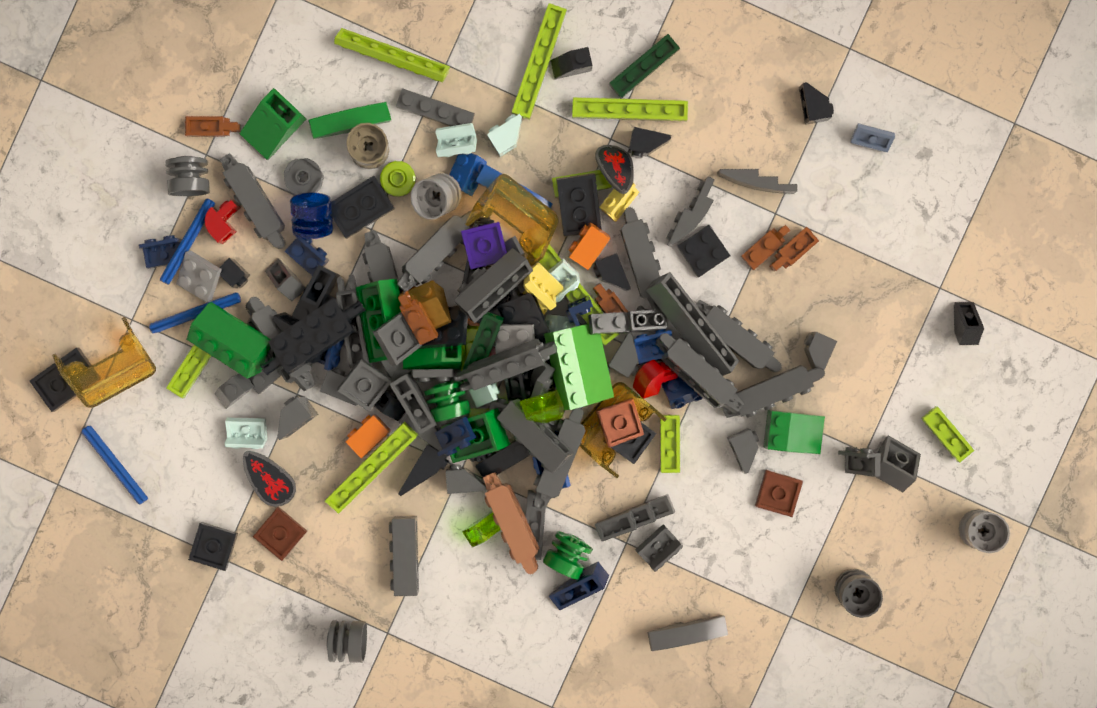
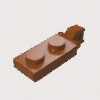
M185 116V136L225 137L230 136V132H241V124L230 122L229 118L223 116Z
M784 225L778 231L775 228L768 231L741 255L742 259L752 270H755L785 242L783 237L790 229Z
M805 227L774 255L777 260L769 267L775 272L782 266L785 269L792 266L819 242L818 238L808 227Z
M601 283L593 287L594 292L598 296L595 300L604 313L628 312L614 291L612 292L610 289L605 290Z
M408 291L401 293L398 297L401 303V312L419 344L422 345L437 338L438 332L421 302L412 299Z

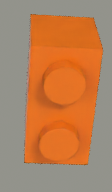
M591 222L588 226H583L579 232L580 238L577 242L573 241L568 248V251H570L569 258L589 270L610 240L609 234Z
M376 414L372 417L368 415L362 420L361 423L363 425L358 430L354 428L347 435L349 439L346 443L361 459L392 431Z

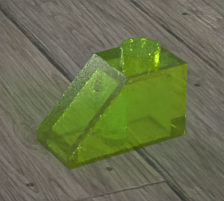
M557 390L520 401V406L526 420L548 423L563 418L564 406Z
M493 511L462 531L472 548L486 542L501 530L500 526L494 522Z

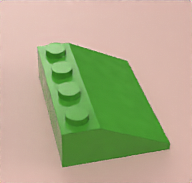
M589 324L544 334L546 343L554 341L557 346V352L550 355L551 367L555 369L553 377L561 410H572L614 397L601 334L590 335Z

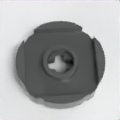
M295 159L286 166L284 171L287 189L297 196L310 197L317 193L323 184L324 175L321 168L311 159ZM307 173L308 180L301 183L299 175Z

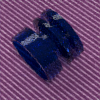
M309 192L295 195L290 199V213L293 216L291 219L293 235L304 239H317L326 237L333 232V218L330 215L332 213V200L330 196Z

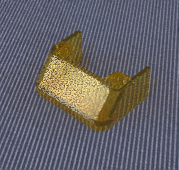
M507 174L499 175L477 200L465 225H471L480 217L488 218L494 212L521 233L519 244L528 253L527 261L532 266L544 258L558 225V216Z
M125 317L121 319L128 333L122 335L119 339V345L122 349L96 364L86 368L82 362L76 361L65 366L56 353L52 355L61 376L84 406L88 408L104 403L151 377L156 372L155 364Z
M623 382L615 383L612 386L614 397L600 401L581 423L585 428V433L579 446L616 478L619 475L610 467V464L615 459L616 452L611 447L608 448L603 442L604 435L596 410L633 398L641 422L648 420L653 413L664 422L667 420L658 410Z

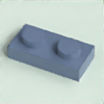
M858 123L851 137V143L888 153L895 139V133Z

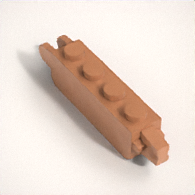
M491 473L483 478L487 489L485 502L493 510L494 522L502 530L501 537L510 547L509 554L512 560H515L517 564L521 563L526 573L534 574L538 569L535 558L540 549L511 485L507 483L502 484L496 473Z

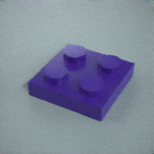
M499 222L461 231L470 270L495 264L507 253Z

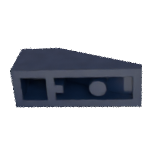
M597 561L584 568L579 579L570 578L549 594L548 597L559 610H562L605 589L609 574Z

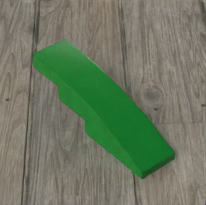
M387 102L323 115L309 119L308 122L313 139L350 133L355 126L362 123L375 125L388 123L391 121Z

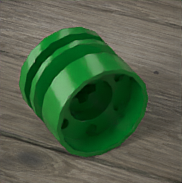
M463 381L444 382L424 391L425 396L434 394L435 398L426 401L427 403H436L437 407L430 410L435 422L471 413L469 401H459V396L465 394L466 391L457 392L456 390Z
M557 531L555 537L558 540H552L551 543L558 550L548 549L543 563L558 573L573 579H579L584 566L578 560L588 561L589 557L585 553L591 554L593 548L575 535Z

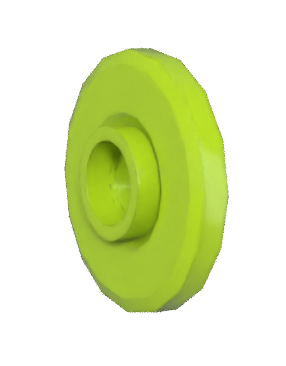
M393 161L383 168L380 174V182L382 188L388 194L401 197L412 191L416 184V175L409 164L403 161Z

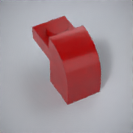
M227 200L222 203L219 211L211 207L206 213V229L217 243L224 244L237 232L227 221L241 208L233 200Z
M651 360L637 372L632 387L645 399L658 395L661 384L676 379L678 375L663 362L657 363L655 360Z

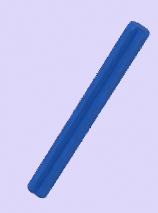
M205 199L161 275V282L169 285L183 262L185 252L189 251L202 229L207 211L215 206V202Z
M235 292L211 302L223 309L240 303L241 297L239 293ZM208 303L151 323L149 325L150 331L158 333L191 321L201 313Z
M85 427L81 431L84 437L139 505L143 504L148 499L147 495L93 427Z

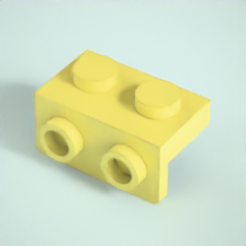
M633 183L627 194H621L613 189L599 208L611 220L617 222L638 195L639 191L635 188L636 185Z
M536 263L531 267L533 272L524 279V288L528 293H533L542 306L552 310L557 306L556 295L563 291L564 287L540 263Z

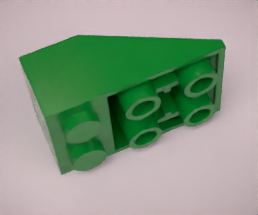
M273 88L259 103L239 134L268 161L307 119Z
M461 345L417 349L411 356L403 360V369H461Z

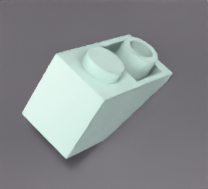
M520 114L509 116L505 120L506 123L501 126L495 125L489 130L490 133L487 134L488 139L500 157L517 146L522 124Z
M493 383L477 390L469 389V392L476 407H480L497 400L500 390L497 384Z

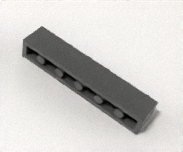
M668 272L655 279L646 291L683 339L690 344L696 353L701 354L708 364L716 367L722 376L731 373L739 360L672 273Z

